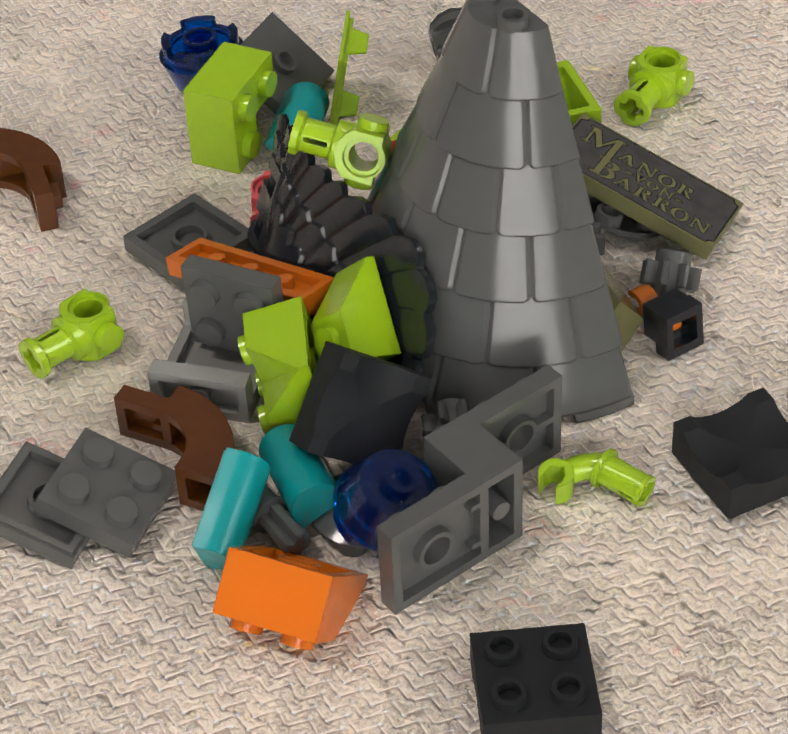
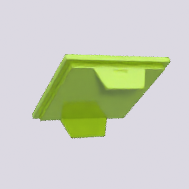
M346 11L329 123L335 125L338 124L339 117L357 116L359 96L343 90L348 55L367 54L369 34L353 28L354 18L350 17L351 11Z

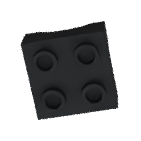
M326 341L289 441L309 453L341 460L386 476L396 477L402 461V448L409 423L419 404L426 397L432 379L410 368Z
M764 388L748 393L731 407L716 414L704 417L688 416L673 423V455L728 520L788 496V422L778 409L774 398Z
M585 623L470 633V664L476 692L481 734H602V709Z

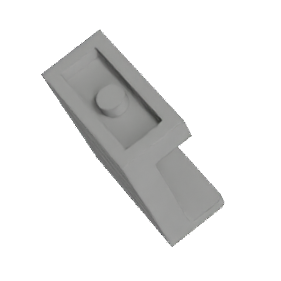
M185 296L182 303L185 321L167 360L153 359L147 372L150 392L170 398L180 385L209 399L220 409L227 420L250 423L261 397L255 381L256 369L254 365L246 366L241 354L238 352L194 341Z

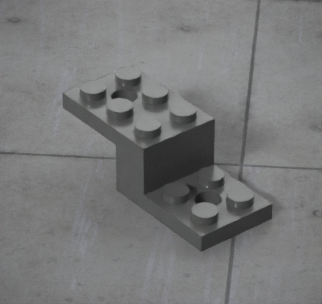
M547 365L528 377L521 378L514 385L492 398L478 403L473 409L449 423L437 427L430 434L423 437L426 497L402 512L392 514L385 522L377 526L381 601L395 615L522 536L523 474L561 452L562 375L551 366Z

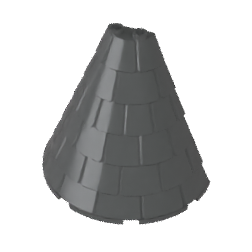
M518 0L465 1L444 43L442 54L418 95L416 105L399 132L393 150L381 173L377 175L367 200L371 202L373 213H384L395 218L398 233L415 238L426 252L424 269L434 280L438 298L435 310L432 312L436 328L435 345L429 358L422 360L424 375L432 379L427 395L423 399L426 413L431 414V410L437 401L447 398H463L471 410L478 403L492 398L514 385L521 378L528 377L549 365L562 375L561 416L573 414L576 423H581L613 414L634 405L635 395H633L620 349V346L623 344L592 226L594 217L579 161L580 155L562 88L549 26Z

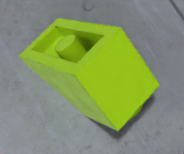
M374 256L364 257L336 273L310 325L314 339V349L318 358L321 356L326 341L385 361L401 354Z

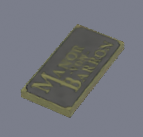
M583 113L572 127L580 155L579 161L587 193L700 258L707 260L738 216L744 203Z

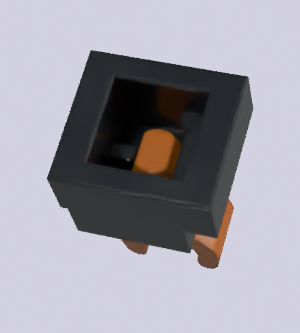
M645 283L628 291V295L639 304V307L636 309L644 318V335L656 342V353L670 361L704 344L703 313L700 301L691 295H686L677 288L657 296L654 289Z

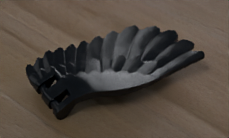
M280 114L274 135L273 152L269 161L271 174L269 178L263 181L256 204V209L259 212L258 217L251 221L247 233L254 254L331 277H335L336 273L364 257L374 256L401 354L387 361L410 368L424 375L422 360L429 358L435 345L436 328L432 312L435 310L438 299L434 280L424 269L425 250L415 238L398 233L395 218L384 213H373L371 202L363 196L348 195V187L344 181L332 180V172L325 165H315V155L301 151L296 155L289 154L288 143L293 125L289 124L287 114ZM316 314L310 316L312 321Z

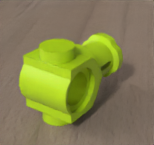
M650 45L640 55H635L628 70L629 89L619 93L614 100V110L621 120L630 126L638 127L651 118L652 109L673 107L682 96L686 97L692 89L695 77L693 71L687 70L688 57L681 55L677 50L670 47H653Z
M299 110L290 134L288 153L296 155L301 151L328 159V167L336 169L348 186L360 190H372L376 176L381 173L392 152V141L389 136L390 121L379 115L362 113L359 119L354 122L341 119L335 125L310 118L307 111ZM366 142L373 145L377 150L378 159L366 161L360 158L356 153L355 144Z
M84 288L60 303V315L52 319L51 329L34 339L27 337L18 344L21 357L29 370L37 378L43 379L51 373L53 367L68 358L75 361L101 360L122 347L124 331L117 325L114 308L110 306L106 295L100 292L88 291Z

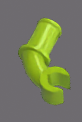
M610 448L605 452L582 453L565 460L552 458L544 461L538 469V494L540 495L548 484L559 483L555 487V503L557 505L568 501L572 497L575 483L590 481L592 486L597 488L604 486L632 502L633 505L641 507L650 497L655 487L656 477L620 459L618 451Z

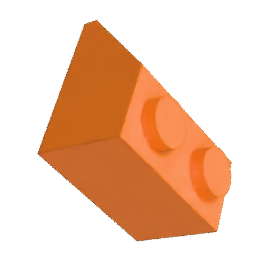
M272 546L229 547L212 613L231 618L229 627L232 629L262 635L263 628L281 633L280 642L285 645L303 650H313L314 644L335 641L366 585L368 574L304 555L282 552L281 549Z

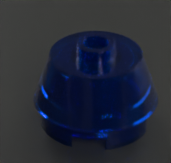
M212 15L194 16L181 20V29L173 32L171 35L166 32L162 34V48L159 53V59L180 92L183 93L184 88L223 42L237 45L243 42L242 38L238 35V29L234 23L226 26L217 24L215 16Z
M398 449L378 451L348 467L338 478L333 492V518L341 536L349 544L354 539L364 548L378 552L377 526L385 522L392 514L402 512L427 497L437 488L431 470L415 455Z

